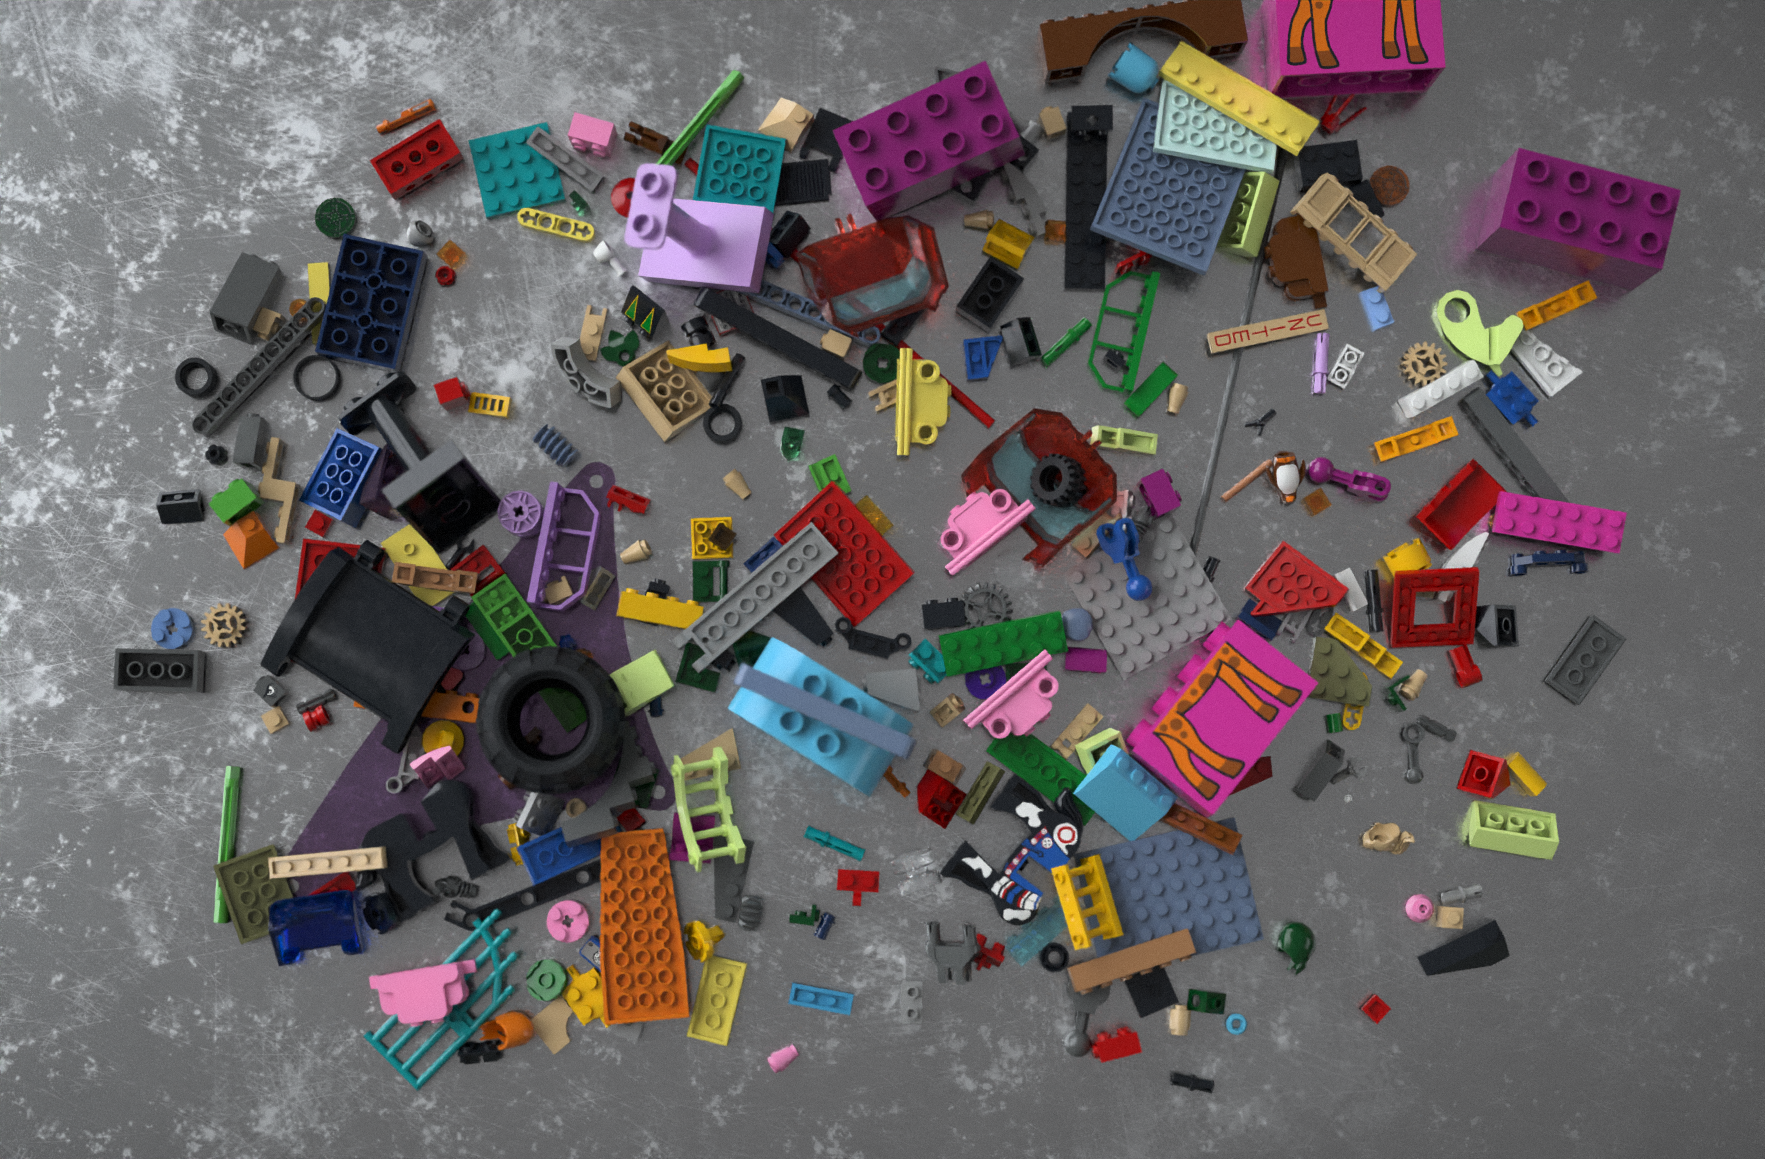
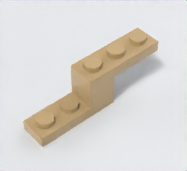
M271 437V441L266 446V454L268 456L267 461L262 466V474L264 476L263 482L259 483L258 494L264 500L283 503V506L279 508L278 518H280V523L275 528L274 537L276 542L289 545L300 485L295 482L277 479L284 441L280 438Z

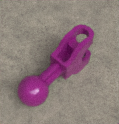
M1325 457L1315 458L1308 466V474L1313 481L1325 483L1333 480L1348 485L1347 491L1377 503L1385 501L1391 490V483L1387 478L1355 469L1353 474L1335 469L1333 463Z

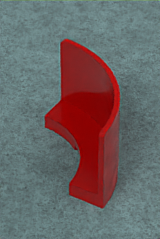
M1474 458L1448 483L1449 487L1445 485L1416 515L1449 550H1453L1474 525L1497 504L1499 492H1507Z

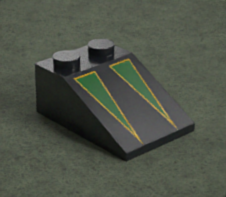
M634 285L630 287L621 311L624 316L622 320L630 327L635 325L640 329L638 333L645 339L651 338L655 341L670 323L666 311Z

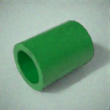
M1340 713L1326 715L1328 732H1342L1343 727Z

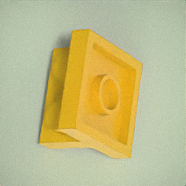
M998 219L989 231L982 251L1018 269L1035 237Z

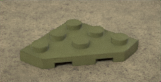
M1316 636L1310 677L1317 681L1318 684L1307 698L1370 707L1372 685L1337 639Z

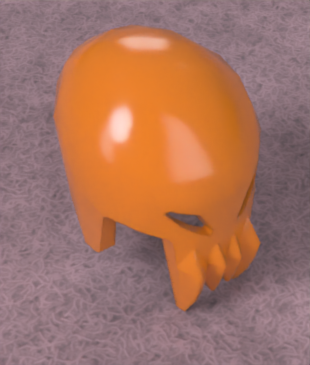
M509 1011L496 1016V1019L479 1026L484 1031L482 1032L484 1036L480 1038V1041L499 1038L504 1043L498 1046V1050L525 1045L530 1041L534 1033V1026L531 1020L523 1013Z

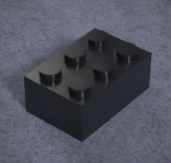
M1357 140L1304 146L1298 156L1293 154L1299 193L1307 192L1318 178L1325 173L1334 175L1343 187L1353 186L1363 180Z
M990 256L957 304L955 311L990 333L1022 286L1024 278Z

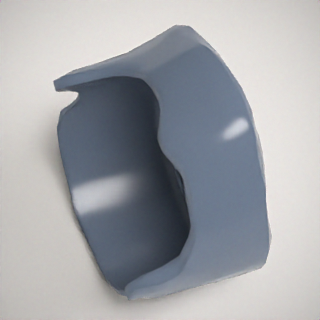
M1073 608L1065 611L1062 615L1065 637L1073 641H1082L1089 637L1093 627L1092 617L1089 612L1082 608Z

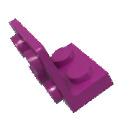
M675 812L673 815L672 844L669 860L689 862V852L683 837L679 816ZM700 815L690 817L693 832L715 828V816ZM714 837L696 840L700 852L713 850ZM712 859L702 860V863L711 864Z

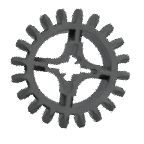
M985 582L984 588L981 589L980 583H977L976 591L972 586L969 587L970 595L967 592H963V596L967 598L966 600L959 599V601H963L966 619L965 626L967 624L970 625L968 629L983 626L987 617L999 618L1000 620L997 623L1012 619L1006 615V613L1013 612V609H1007L1006 607L1012 605V601L1005 602L1009 595H1000L1003 591L1002 587L996 592L994 590L996 584H993L991 589H988V582ZM979 594H987L983 603L971 602L973 597ZM993 596L1000 602L1002 613L992 607ZM989 600L988 609L991 610V613L987 612L981 620L982 611L979 609L980 607L983 608ZM968 607L978 613L977 624L970 618Z

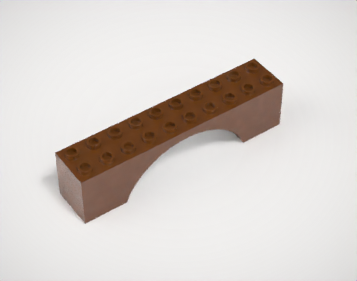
M1183 0L1180 3L1168 1L1160 6L1148 4L1140 9L1128 7L1120 12L1108 10L1100 15L1088 13L1080 18L1068 16L1060 21H1055L1054 19L1045 20L1040 23L1037 34L1044 81L1051 82L1084 77L1090 60L1102 45L1113 37L1134 29L1153 28L1171 32L1183 38L1195 49L1209 57L1242 53L1248 42L1241 0Z

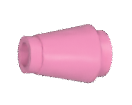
M791 1045L771 1054L767 1061L775 1073L779 1071L782 1073L799 1056V1053Z

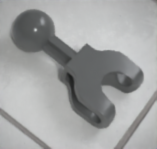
M1069 976L1066 991L1074 1003L1073 1010L1078 1011L1075 1029L1065 1039V1048L1070 1055L1083 1057L1090 1051L1091 1039L1087 1034L1090 1014L1095 1015L1096 1008L1109 998L1111 985L1101 988L1099 984L1092 992L1081 995L1080 991H1074Z

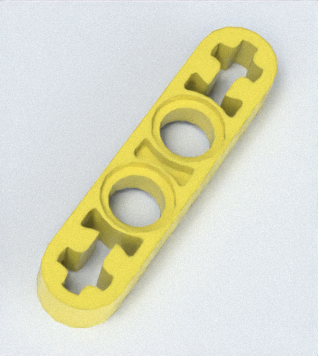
M523 208L517 214L520 225L528 229L584 243L591 242L595 237L594 228L586 222L531 208ZM529 213L531 218L536 219V215H539L537 226H535V221L527 220V223H525L522 216H526ZM550 218L552 220L551 226L548 228L542 227V219ZM563 223H570L572 229L568 233H563L560 227ZM575 225H578L577 228L581 231H585V228H588V231L591 234L586 235V237H583L581 232L576 231L575 236Z

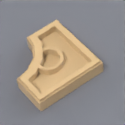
M562 995L531 1019L534 1031L554 1055L571 1041L567 1034V1023L574 1011Z

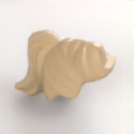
M1378 822L1363 835V846L1365 848L1375 849L1380 852L1391 851L1393 854L1399 855L1407 850L1410 843H1415L1413 835L1407 831L1400 832V828L1395 823L1382 824Z

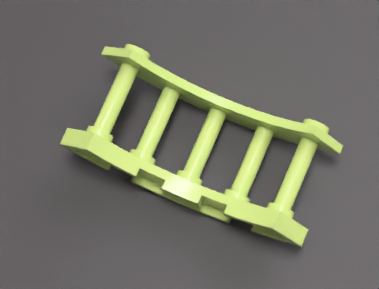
M721 747L713 748V757L710 760L683 765L679 756L675 755L674 765H671V773L674 777L678 816L689 852L688 859L690 864L694 865L697 872H701L702 860L726 855L733 856L736 864L744 863L746 846L740 836L737 825H732L730 815L733 814L731 799L725 793V784H728V758ZM708 768L713 769V778L710 781L685 786V773ZM709 789L715 790L716 802L714 804L692 809L687 808L686 794ZM714 812L719 814L720 827L693 832L690 817ZM720 835L726 838L727 847L700 852L696 840Z

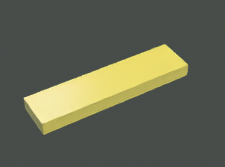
M309 263L310 299L318 297L327 303L331 288L329 263ZM316 303L313 306L315 313L322 309L321 303ZM322 320L312 330L313 345L317 344Z

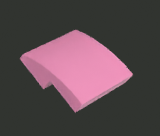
M450 746L433 750L410 763V766L428 789L444 776L451 780L466 769Z

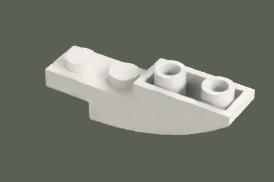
M1484 532L1464 543L1448 558L1441 569L1476 567L1480 560L1478 558L1480 551H1484L1488 545L1489 540H1487L1489 533ZM1438 591L1434 601L1440 604L1446 602V600L1449 601L1454 591Z

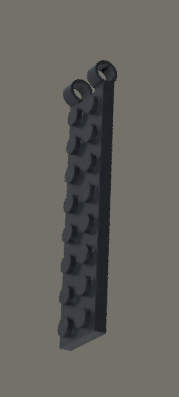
M1067 112L1064 290L1104 291L1106 236L1091 231L1090 228L1107 189V135L1096 136V132L1088 133L1090 140L1087 141L1084 139L1085 136H1076V133H1071L1070 112Z

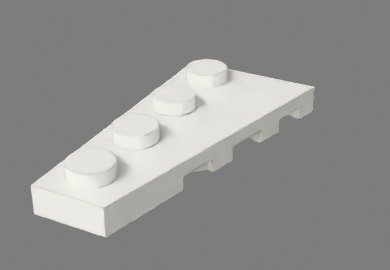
M1524 328L1511 348V352L1549 398L1583 372L1571 365L1563 356L1555 353L1547 344L1539 341L1531 332L1525 331Z

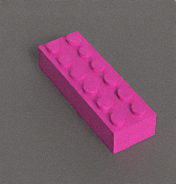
M1501 491L1498 494L1492 532L1610 553H1620L1627 512Z

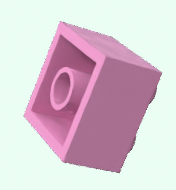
M576 112L568 132L569 140L575 150L580 152L588 150L601 158H605V156L611 157L618 135L614 123Z

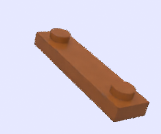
M1176 803L1159 819L1231 855H1234L1243 836Z

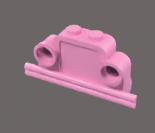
M997 489L990 496L984 492H973L966 498L967 502L964 505L954 507L950 511L951 515L948 518V524L951 528L946 529L941 535L942 546L954 557L945 566L949 573L954 576L961 569L969 567L1028 519L1027 516L1036 510L1029 499L1018 506L1006 490Z
M1046 650L1042 651L968 715L964 722L971 729L980 722L993 737L998 739L1005 738L1009 733L1014 736L1024 734L1027 737L1035 730L1033 725L1038 721L1043 723L1051 716L1049 712L1052 709V702L1049 698L1057 693L1058 682L1046 671L1044 666L1053 658Z
M473 959L370 976L369 981L371 989L377 988L379 990L382 1010L388 1015L397 1014L401 1023H410V1026L414 1027L423 1025V1021L430 1020L431 1024L443 1022V1017L451 1013L452 1005L460 1004L468 998L469 988L465 983L464 974L477 972L476 961Z

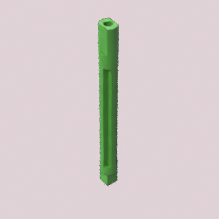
M733 70L656 164L673 165L744 80L742 73Z
M226 766L218 864L232 859L234 854L240 767ZM217 879L213 922L228 923L229 910Z

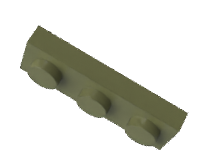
M987 761L956 815L974 825L1005 771Z

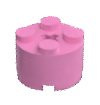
M565 900L555 904L547 916V927L550 934L561 942L569 943L581 939L588 932L591 925L589 910L582 903L575 900ZM567 915L569 916V918L574 919V922L571 923V927H569V925L565 924L564 920L567 919Z

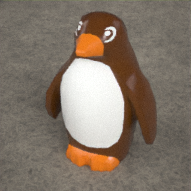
M1279 451L1274 455L1273 473L1268 465H1266V473L1272 486L1279 492L1281 501L1289 505L1296 501L1298 486L1305 476V461H1301L1299 469L1293 452Z

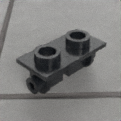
M490 1039L479 1043H464L458 1050L460 1063L465 1065L480 1063L479 1056H483L484 1062L499 1061V1059L503 1058L502 1050H498V1046L501 1045L502 1041Z

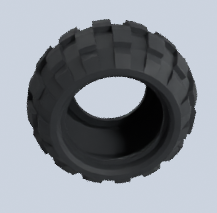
M545 646L526 650L515 655V657L502 664L491 675L492 677L485 689H483L478 702L476 729L486 759L501 777L509 783L533 793L561 794L586 786L603 774L610 766L623 741L625 708L616 683L599 663L576 650L557 646ZM548 688H560L574 694L583 704L587 716L586 730L580 742L571 750L561 754H545L534 749L524 738L520 725L521 713L526 702L537 692Z

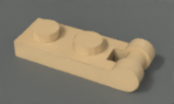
M1087 703L1050 747L1054 750L1057 749L1066 760L1076 749L1075 745L1082 742L1104 716ZM1065 739L1071 743L1068 748L1062 744Z

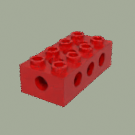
M438 119L374 157L370 162L390 195L396 200L460 162L464 157L441 120ZM433 147H438L435 152H431ZM416 157H421L418 162H413ZM404 167L400 173H396L398 168Z

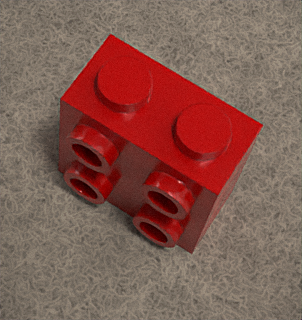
M1129 1026L1116 1029L1117 1033L1110 1034L1106 1031L1096 1034L1097 1038H1093V1044H1091L1093 1057L1103 1063L1142 1053L1137 1031L1129 1028Z

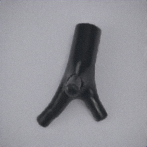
M1271 408L1260 418L1251 422H1245V426H1259L1258 435H1262L1263 428L1267 422L1276 416L1277 413Z

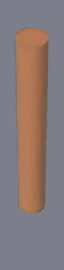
M1270 459L1266 460L1221 496L1223 501L1226 503L1266 471V465L1271 468L1273 466Z

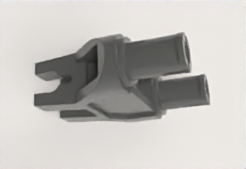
M935 922L926 923L928 941L925 943V949L929 958L937 966L939 983H948V980H953L954 968L957 985H965L966 982L972 981L971 964L981 952V946L977 943L976 925H964V943H952L941 940L940 922H936V924Z

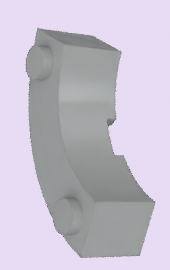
M561 337L551 344L552 355L557 369L562 371L567 379L565 382L576 393H581L588 398L589 402L612 408L622 400L620 381L602 375L589 363L582 350L580 339Z

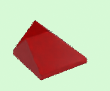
M1470 750L1457 789L1486 800L1494 799L1511 785L1507 760Z

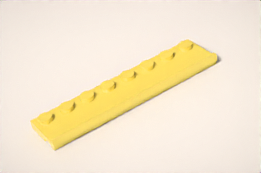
M1183 41L1179 43L1158 74V76L1296 156H1298L1319 124L1318 119Z

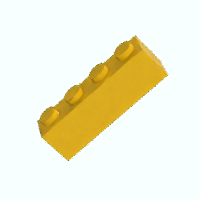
M626 588V592L622 591L620 594L616 616L687 629L702 616L704 607L699 606L697 601L687 600V603H682L676 597L667 596V599L658 598L659 594L647 592L645 596L638 594L639 590Z

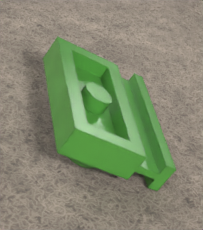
M835 454L808 466L819 492L833 480L846 494L852 492Z

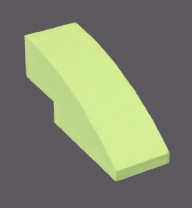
M1098 425L1092 427L1090 447L1155 455L1158 434Z

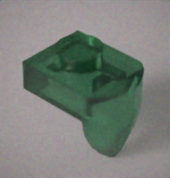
M790 427L784 428L780 449L788 461L794 459L799 454L805 430Z

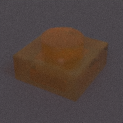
M1047 220L1045 222L1046 242L1065 243L1067 241L1066 221Z
M449 239L436 255L453 269L466 253Z
M1321 488L1302 499L1313 516L1332 505Z

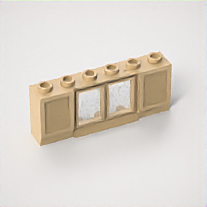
M1325 173L1318 178L1290 213L1292 215L1298 213L1305 219L1303 223L1306 227H1314L1320 233L1318 237L1322 241L1328 240L1335 246L1333 250L1336 254H1344L1350 260L1348 264L1352 268L1358 267L1365 273L1363 278L1366 281H1374L1379 286L1376 291L1379 293L1385 292L1415 258L1417 253L1409 243L1402 241L1398 237L1396 231L1391 228L1388 229L1379 216L1373 215L1368 211L1369 208L1365 203L1358 202L1353 197L1354 194L1348 188H1344L1334 175Z

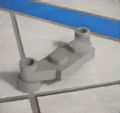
M418 725L415 726L403 749L398 775L389 778L386 782V789L390 793H399L414 779H420L410 766V763L425 755L424 748L421 745L422 732ZM395 782L399 783V787L397 789L394 788Z

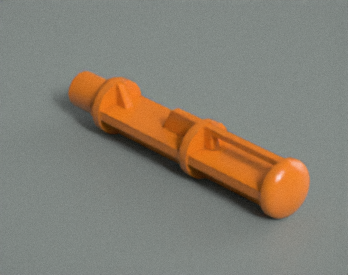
M428 99L401 112V118L393 122L384 120L376 128L379 134L384 131H391L426 114L423 113L417 117L415 115L426 108L431 107L432 110L428 112L434 111L435 104L431 99ZM428 101V105L413 111V108Z
M889 765L883 776L893 786L895 791L900 792L905 798L911 792L906 788L905 782H899L893 775V768Z

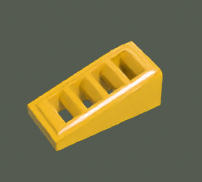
M471 392L468 412L509 419L512 399L506 396ZM476 398H480L478 409H475ZM484 399H488L486 410H483ZM492 400L496 401L494 411H490ZM500 402H503L502 412H498Z

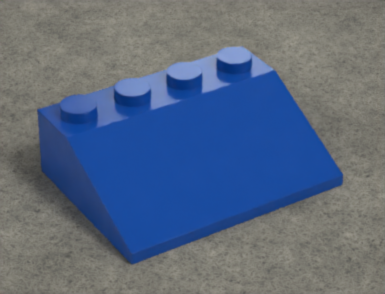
M336 428L299 501L356 528L375 492L374 489L377 487L381 475L384 473L382 471L381 474V470H379L378 475V470L375 466L379 467L383 459L379 460L380 456L381 458L389 457L390 453ZM384 465L382 470L385 471L387 465ZM370 476L373 478L375 482V485L373 483H371L370 485L374 489L370 488L368 484V479Z

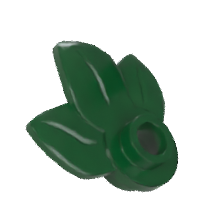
M611 330L608 336L609 346L601 348V354L607 361L617 362L620 366L624 367L636 359L635 351L639 347L638 335L632 330L624 337L621 333ZM624 354L629 355V359L626 361L622 360Z

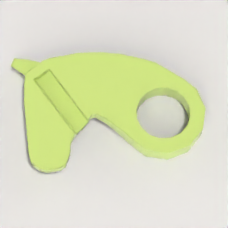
M1455 290L1446 293L1439 300L1437 307L1438 319L1444 334L1462 353L1478 362L1489 365L1498 376H1501L1500 364L1509 354L1524 326L1521 318L1511 315L1502 324L1485 329L1479 316L1476 300L1468 292ZM1456 298L1463 299L1470 306V315L1460 323L1448 320L1444 312L1447 303Z

